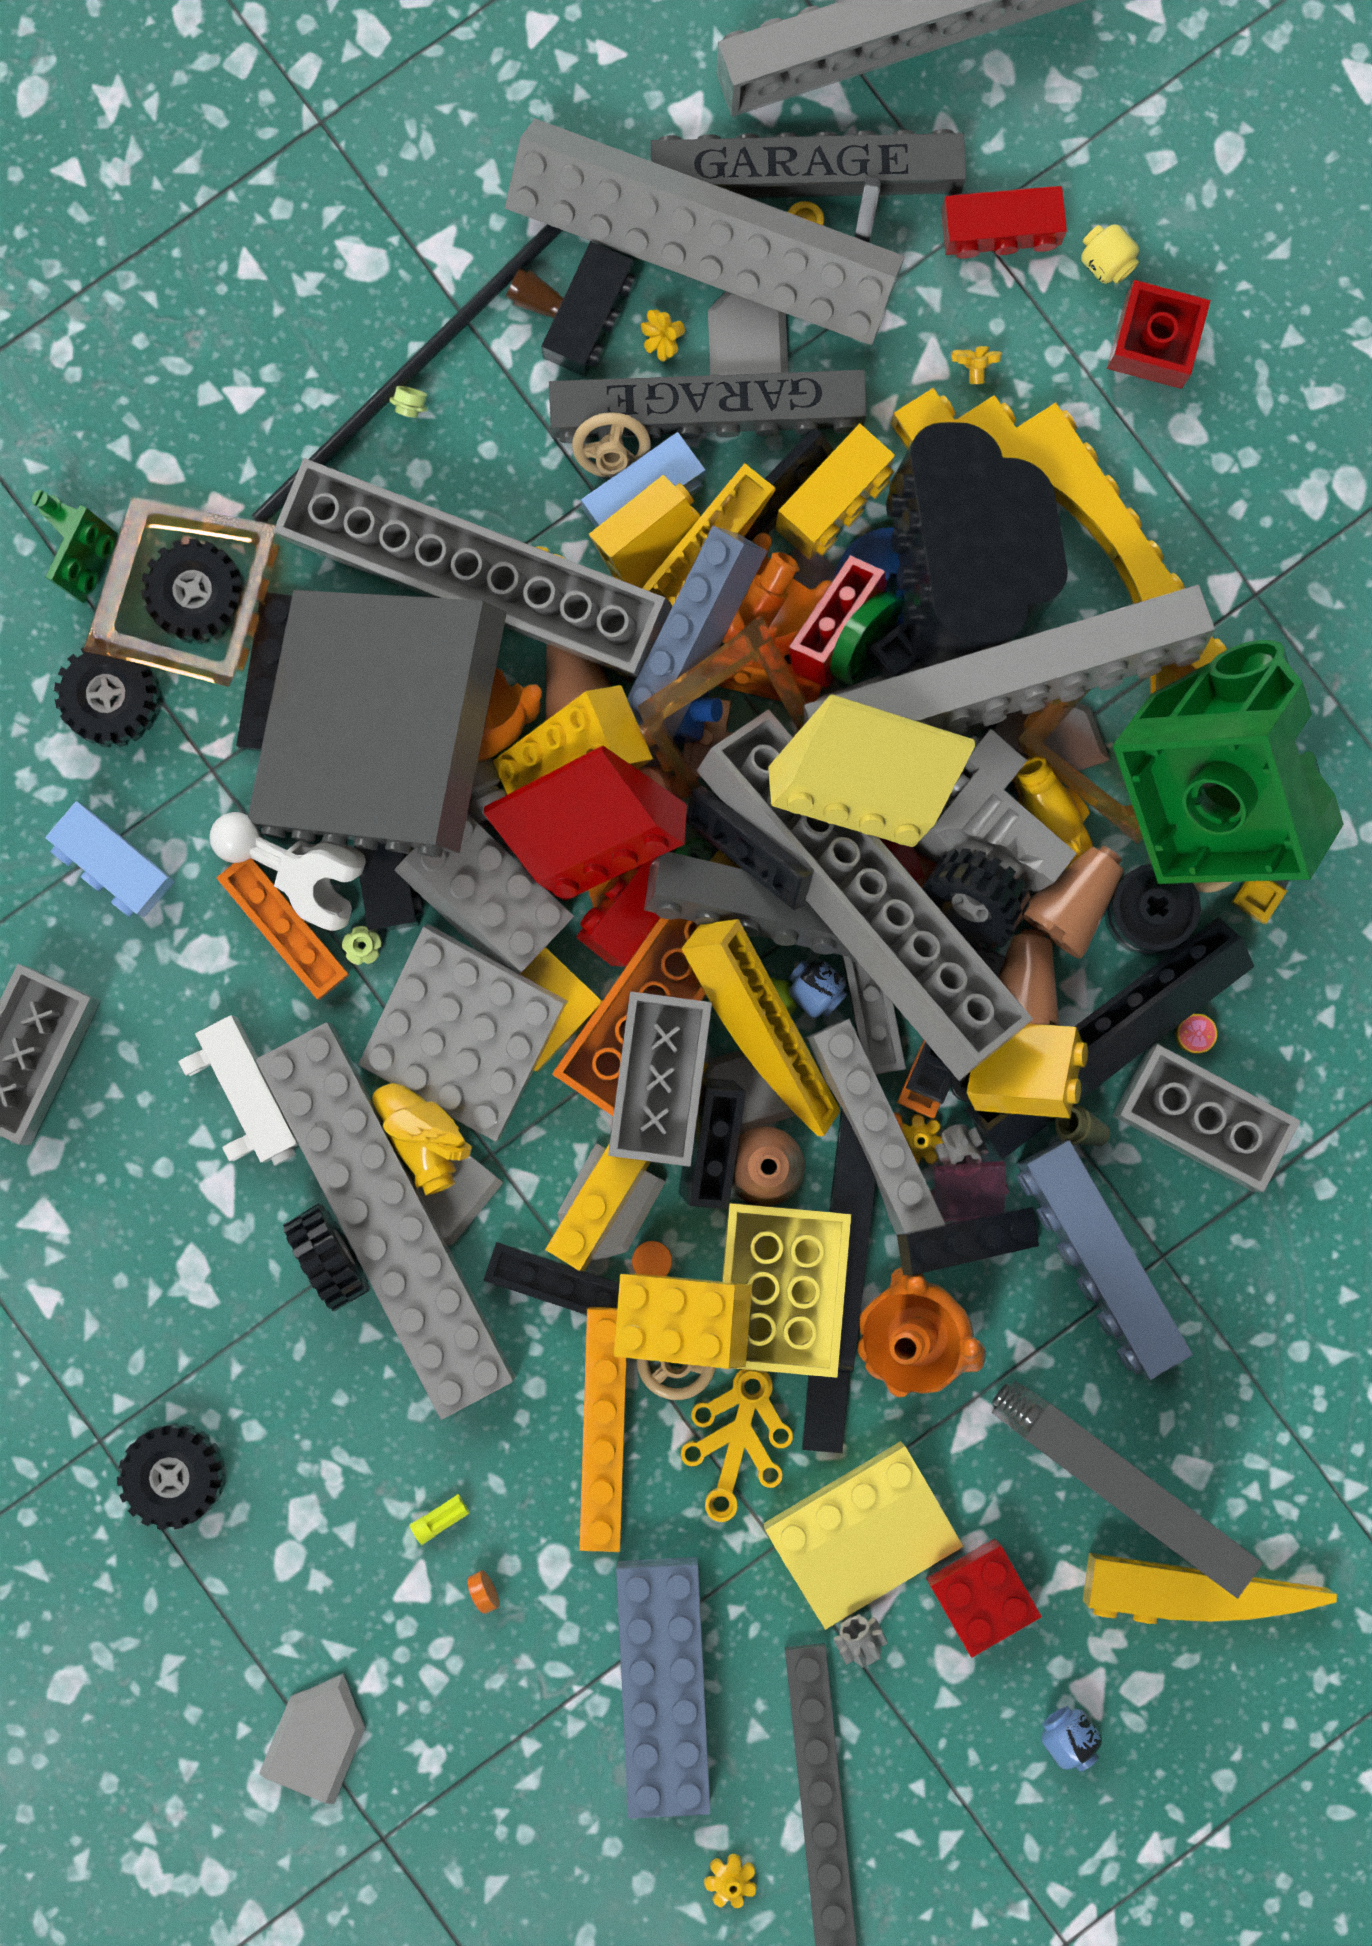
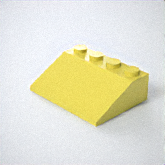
M830 694L768 766L771 806L862 832L866 835L896 842L900 845L914 847L938 820L975 747V740Z
M729 1203L722 1282L752 1285L746 1367L736 1369L837 1378L851 1214Z
M901 1441L763 1523L766 1533L825 1630L963 1547L923 1475Z

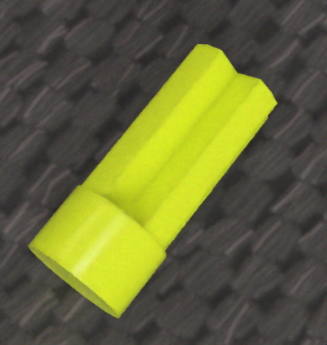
M458 1494L427 1515L409 1524L418 1542L423 1545L446 1528L467 1516L470 1512Z

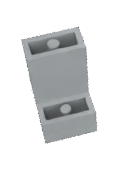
M992 729L979 738L973 734L970 738L975 740V747L938 820L914 846L915 851L935 863H938L944 854L947 855L949 851L954 849L960 853L962 848H969L973 855L978 850L986 852L987 859L993 860L995 856L1002 860L1000 865L1006 869L1009 866L1016 871L1013 877L1015 879H1023L1026 884L1023 890L1029 891L1031 896L1053 884L1077 853L1004 790L1027 760Z

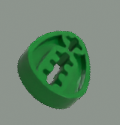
M889 592L878 593L867 600L851 616L844 626L833 651L830 671L834 678L849 685H854L864 676L873 664L865 655V652L869 647L895 629L902 616L904 599Z

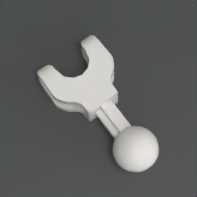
M240 812L224 814L214 822L210 830V844L219 858L230 863H240L252 858L278 871L274 887L285 892L295 912L305 921L330 931L339 930L348 925L352 910L351 904L334 890L330 879L345 883L361 875L365 866V856L363 853L348 844L346 846H339L322 841L318 844H309L302 840H299L286 850L261 838L258 825L251 823L248 815Z

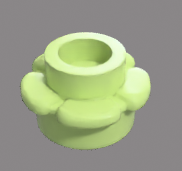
M397 386L394 397L389 399L392 404L396 405L395 412L407 417L417 418L419 412H426L428 409L425 405L427 394L414 388Z
M357 926L352 929L350 934L348 933L344 936L342 948L346 951V958L351 963L360 965L363 962L371 964L379 957V948L382 946V942L377 932H370L366 926ZM360 942L366 944L364 949H359L358 944Z

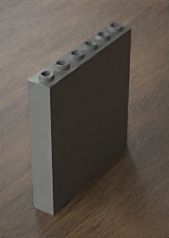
M293 590L248 813L251 823L262 827L261 834L285 839L286 832L292 833L291 838L315 842L316 836H322V842L339 846H346L347 840H354V846L377 850L379 843L386 844V850L409 854L410 847L418 848V854L442 858L443 851L460 853L507 612L483 600Z
M1014 1381L1011 1387L1005 1384L994 1397L992 1403L996 1407L991 1413L1237 1599L1263 1565V1562L1051 1403L1017 1381Z

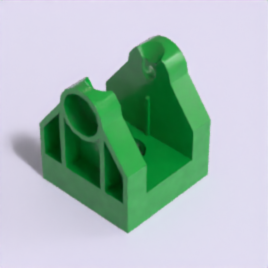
M1256 640L1236 645L1218 654L1210 663L1151 693L1114 742L1113 748L1158 884L1310 880L1343 827L1344 823L1335 793L1321 776L1315 755L1311 751L1301 755L1298 753L1295 740L1311 717L1312 712L1304 684L1289 665L1285 649L1281 643L1274 640ZM1205 783L1216 784L1207 790H1204L1202 786Z

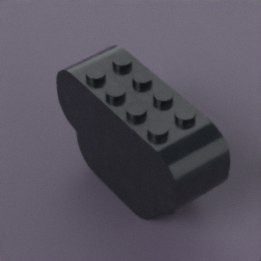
M942 422L923 428L915 436L891 480L886 500V512L888 517L893 519L894 525L891 543L893 552L898 554L900 566L897 571L898 588L904 591L903 623L905 626H909L911 643L915 654L926 667L1011 642L1012 639L1022 637L1031 632L1053 600L1064 588L1068 569L1054 489L1049 478L1040 468L1022 459L1003 458L1000 447L993 437L975 425L961 422Z

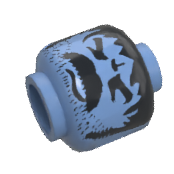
M816 959L810 965L803 960L788 976V979L793 982L789 988V996L796 1005L812 1018L819 1017L821 1014L827 1018L847 996V993L844 991L846 986L845 978L823 959Z
M1066 1706L1052 1713L1043 1722L1042 1744L1060 1768L1065 1770L1077 1768L1079 1771H1084L1099 1759L1096 1752L1102 1745V1737L1084 1711L1080 1709L1071 1710Z

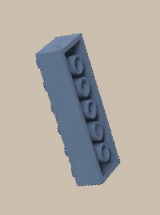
M1057 1140L1017 1163L1016 1165L1020 1173L1016 1175V1178L1027 1196L1031 1194L1038 1201L1040 1208L1036 1210V1213L1047 1231L1051 1229L1058 1236L1060 1243L1056 1245L1060 1256L1067 1266L1072 1265L1081 1276L1076 1280V1283L1086 1300H1092L1097 1304L1101 1313L1097 1314L1096 1318L1106 1335H1112L1114 1339H1117L1121 1348L1117 1349L1116 1353L1128 1372L1132 1370L1135 1375L1139 1374L1151 1380L1193 1356L1070 1140Z
M697 1557L617 1561L616 1576L628 1819L709 1815L710 1796Z

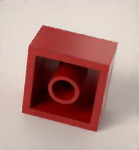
M1134 280L1124 300L1106 369L1182 389L1192 373L1211 300Z
M995 1538L926 1578L971 1658L1042 1617L1004 1549Z

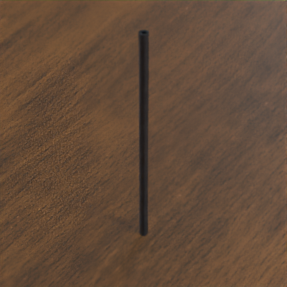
M548 224L540 230L308 460L325 466L390 402L389 399L394 397L397 386H406L513 281L519 268L524 270L563 230ZM298 470L251 515L261 527L284 506Z

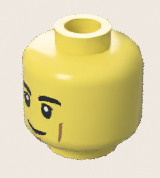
M1118 224L1110 225L1105 229L1098 225L1082 241L1086 248L1082 252L1081 261L1101 283L1106 284L1113 281L1117 285L1139 264L1137 260L1139 254L1138 244Z

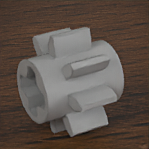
M961 1124L946 1129L942 1133L943 1143L935 1145L939 1160L942 1161L945 1170L950 1171L953 1169L959 1174H968L975 1171L982 1162L980 1155L988 1153L987 1146L978 1128L974 1127L970 1130L967 1126Z
M857 1614L840 1623V1635L834 1637V1642L845 1664H849L854 1660L861 1668H864L865 1665H870L877 1659H881L880 1646L888 1644V1641L875 1617L867 1621L860 1614Z

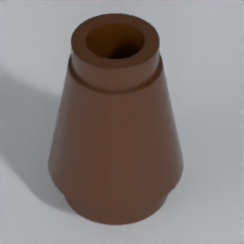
M520 268L505 296L513 301V306L547 317L550 316L553 319L564 299L563 296L533 271L529 270L527 273Z

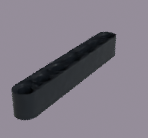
M841 1107L829 1212L851 1214L838 1371L852 1373L856 1356L876 1179L863 1148Z

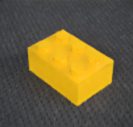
M859 423L778 510L775 530L809 561L817 553L824 556L838 540L836 535L839 533L840 528L844 524L848 528L851 527L864 512L862 507L866 504L867 499L870 496L877 499L891 482L889 478L894 473L891 467L895 455Z
M620 1274L614 1356L724 1369L746 1367L752 1285L647 1274Z

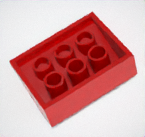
M604 745L484 806V815L534 880L564 901L685 844L687 804Z

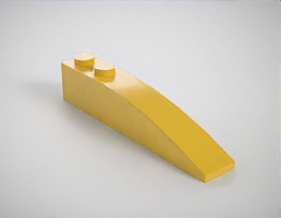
M744 463L642 589L665 597L673 606L712 526L738 533L744 537L776 488ZM619 673L630 683L634 680L632 677Z
M739 919L700 924L681 949L703 987L705 994L710 1002H712L717 1015L745 1056L785 1104L817 1136H825L841 1110Z
M704 1062V1067H703V1074L705 1073L706 1069H707L708 1066H709V1065H708L707 1063H705V1062ZM609 1144L545 1250L575 1269L585 1271L651 1161L608 1156Z
M1089 1553L1083 1602L1089 1608H1093L1092 1614L1097 1616L1117 1618V1612L1133 1614V1620L1137 1622L1157 1624L1158 1618L1213 1622L1250 1620L1291 1614L1336 1603L1337 1594L1326 1587L1253 1577L1237 1599L1197 1568Z

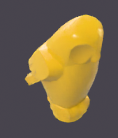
M1028 758L1011 780L1018 793V802L1077 853L1067 865L1068 867L1093 847V842L1083 824L1090 812L1080 796L1060 782L1052 766L1047 763L1045 758Z
M391 1083L378 1088L372 1095V1103L384 1121L383 1128L388 1134L394 1149L414 1173L415 1186L423 1188L426 1196L453 1186L456 1182L452 1174L456 1169L450 1160L460 1161L467 1159L472 1149V1146L466 1143L460 1134V1128L455 1124V1121L437 1103L432 1101L426 1102L419 1094L405 1086Z

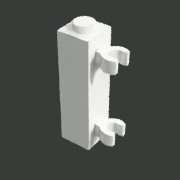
M230 1015L195 1033L202 1050L178 1061L186 1076H192L211 1065L246 1133L245 1136L222 1147L228 1160L235 1161L255 1150L260 1162L272 1160L274 1166L294 1157L296 1153L293 1148L299 1146L255 1061L258 1056L238 1017Z

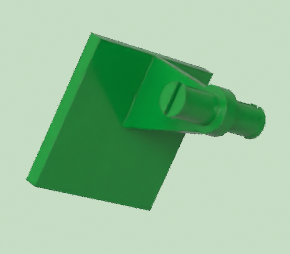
M37 490L32 495V503L38 507L40 514L64 537L45 578L77 601L85 603L88 594L92 593L96 588L98 574L105 559L112 554L115 548V539L118 533L88 508L80 505L77 510L63 504L55 495H47L45 491Z

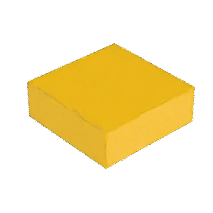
M1244 881L1232 899L1231 904L1264 925L1268 922L1288 890L1274 881Z

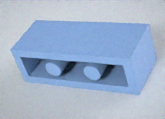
M677 432L582 498V510L595 528H597L662 475L674 486L681 483L690 495L694 496L703 487L701 482L705 480V469Z
M77 801L45 837L54 845L50 851L67 866L75 862L84 870L80 877L97 891L105 887L115 896L111 903L128 917L134 912L145 918L175 882L87 807Z

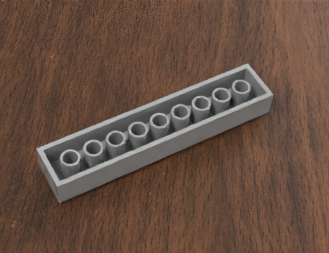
M836 0L834 4L821 8L819 6L807 7L801 10L797 16L785 20L781 18L770 19L764 22L758 29L748 32L738 30L727 34L723 40L718 41L716 75L730 115L733 117L1086 0Z
M534 118L520 137L505 209L869 345L873 344L882 324L905 257Z
M306 458L302 460L273 531L289 543L429 598L483 600L507 612L505 628L634 679H637L673 607L663 596Z
M1198 584L835 696L960 735L968 730V726L983 722L985 726L993 725L1007 718L1006 714L1022 710L1023 714L1033 713L1046 706L1045 702L1058 698H1060L1061 702L1072 701L1083 696L1084 690L1098 686L1100 690H1108L1123 683L1122 679L1138 675V678L1142 679L1159 673L1162 670L1161 667L1176 663L1177 667L1192 664L1200 659V655L1203 654L1215 628ZM827 698L804 705V725Z
M768 709L713 746L696 771L725 804L813 873L806 901L960 1081L1011 1040L1033 1018L878 837L771 806L768 766L793 737Z
M325 1022L255 1059L440 1419L442 1420L514 1382L516 1376L448 1245L445 1243L406 1164L394 1149L388 1134L383 1128L384 1122L374 1107L372 1098L334 1025Z

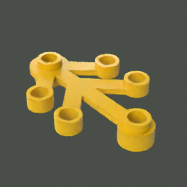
M741 1369L733 1379V1388L708 1403L699 1402L692 1408V1421L699 1427H708L714 1422L716 1415L739 1404L734 1421L698 1442H686L681 1448L682 1461L686 1465L694 1467L701 1464L705 1456L728 1444L717 1488L711 1490L705 1499L706 1512L714 1521H728L737 1511V1499L733 1494V1489L744 1448H746L757 1467L758 1478L763 1486L773 1488L782 1481L781 1468L771 1461L751 1426L756 1408L769 1428L768 1437L774 1447L786 1448L793 1440V1433L790 1427L782 1423L769 1400L773 1385L766 1371ZM756 1379L759 1381L760 1388L756 1393H748L745 1390L747 1380ZM701 1407H706L711 1412L710 1419L705 1422L697 1420L695 1416L696 1411ZM779 1428H783L788 1432V1438L783 1443H778L773 1439L774 1431ZM691 1446L697 1447L701 1452L700 1457L695 1461H690L685 1456L686 1449ZM765 1469H776L778 1476L775 1481L767 1482L763 1479L762 1476ZM719 1496L727 1498L729 1501L728 1507L721 1511L715 1509L713 1506L715 1498Z

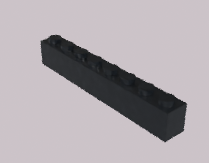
M1217 917L1074 1026L1077 1027L1082 1042L1087 1043L1088 1047L1086 1066L1080 1067L1078 1079L1081 1082L1080 1100L1255 967L1239 934ZM973 1105L965 1110L974 1126L978 1128L981 1137L1002 1160L1057 1118L975 1111Z

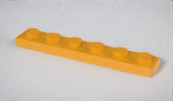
M588 1307L579 1551L620 1552L627 1358L614 1356L618 1308Z

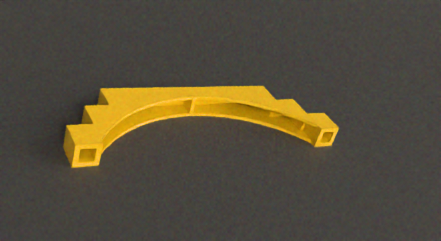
M934 388L893 413L890 424L907 450L915 436L923 428L931 424L942 422L969 423L983 429L993 437L1000 447L1003 458L1022 459L1040 468L1053 486L1056 502L1064 507L1088 530L1108 555L1127 588L1133 604L1185 589L1181 579L1175 573L1170 574L1163 564L1164 556L1159 546L1153 540L1148 541L1141 531L1142 523L1137 513L1131 507L1126 508L1119 498L1120 490L1115 480L1110 475L1105 476L1097 465L1099 460L1095 450L1089 443L1085 442L1083 444L1075 432L1077 426L1073 417L1067 410L1061 411L1056 402L1018 427L1014 425L1016 418L1010 407L1004 402L1000 404L995 395L955 420L953 418L955 411L950 401L944 395L939 397ZM1211 636L1198 661L1182 667H1177L1176 663L1161 667L1162 670L1159 673L1150 676V694L1210 663L1227 648L1220 639H1213Z

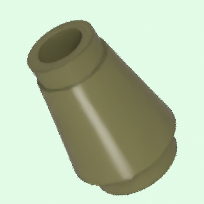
M1073 1106L1070 1118L1057 1117L1055 1121V1129L1060 1139L1070 1140L1072 1145L1103 1146L1110 1137L1109 1127L1082 1106Z

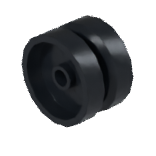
M1152 864L1141 865L1120 878L1104 913L1106 927L1113 939L1130 952L1142 955L1165 952L1186 941L1197 927L1201 912L1199 892L1193 883L1158 884ZM1149 904H1152L1156 909V914L1150 916L1146 910L1150 907Z

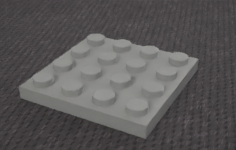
M427 924L423 926L358 1065L390 1083L400 1084L411 1089L426 1102L432 1101L437 1103L450 1117L496 1142L501 1138L568 1001Z

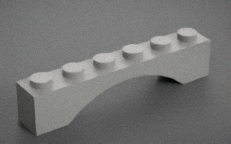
M850 1020L838 1021L805 1037L804 1039L820 1073L838 1100L863 1148L896 1235L945 1224Z

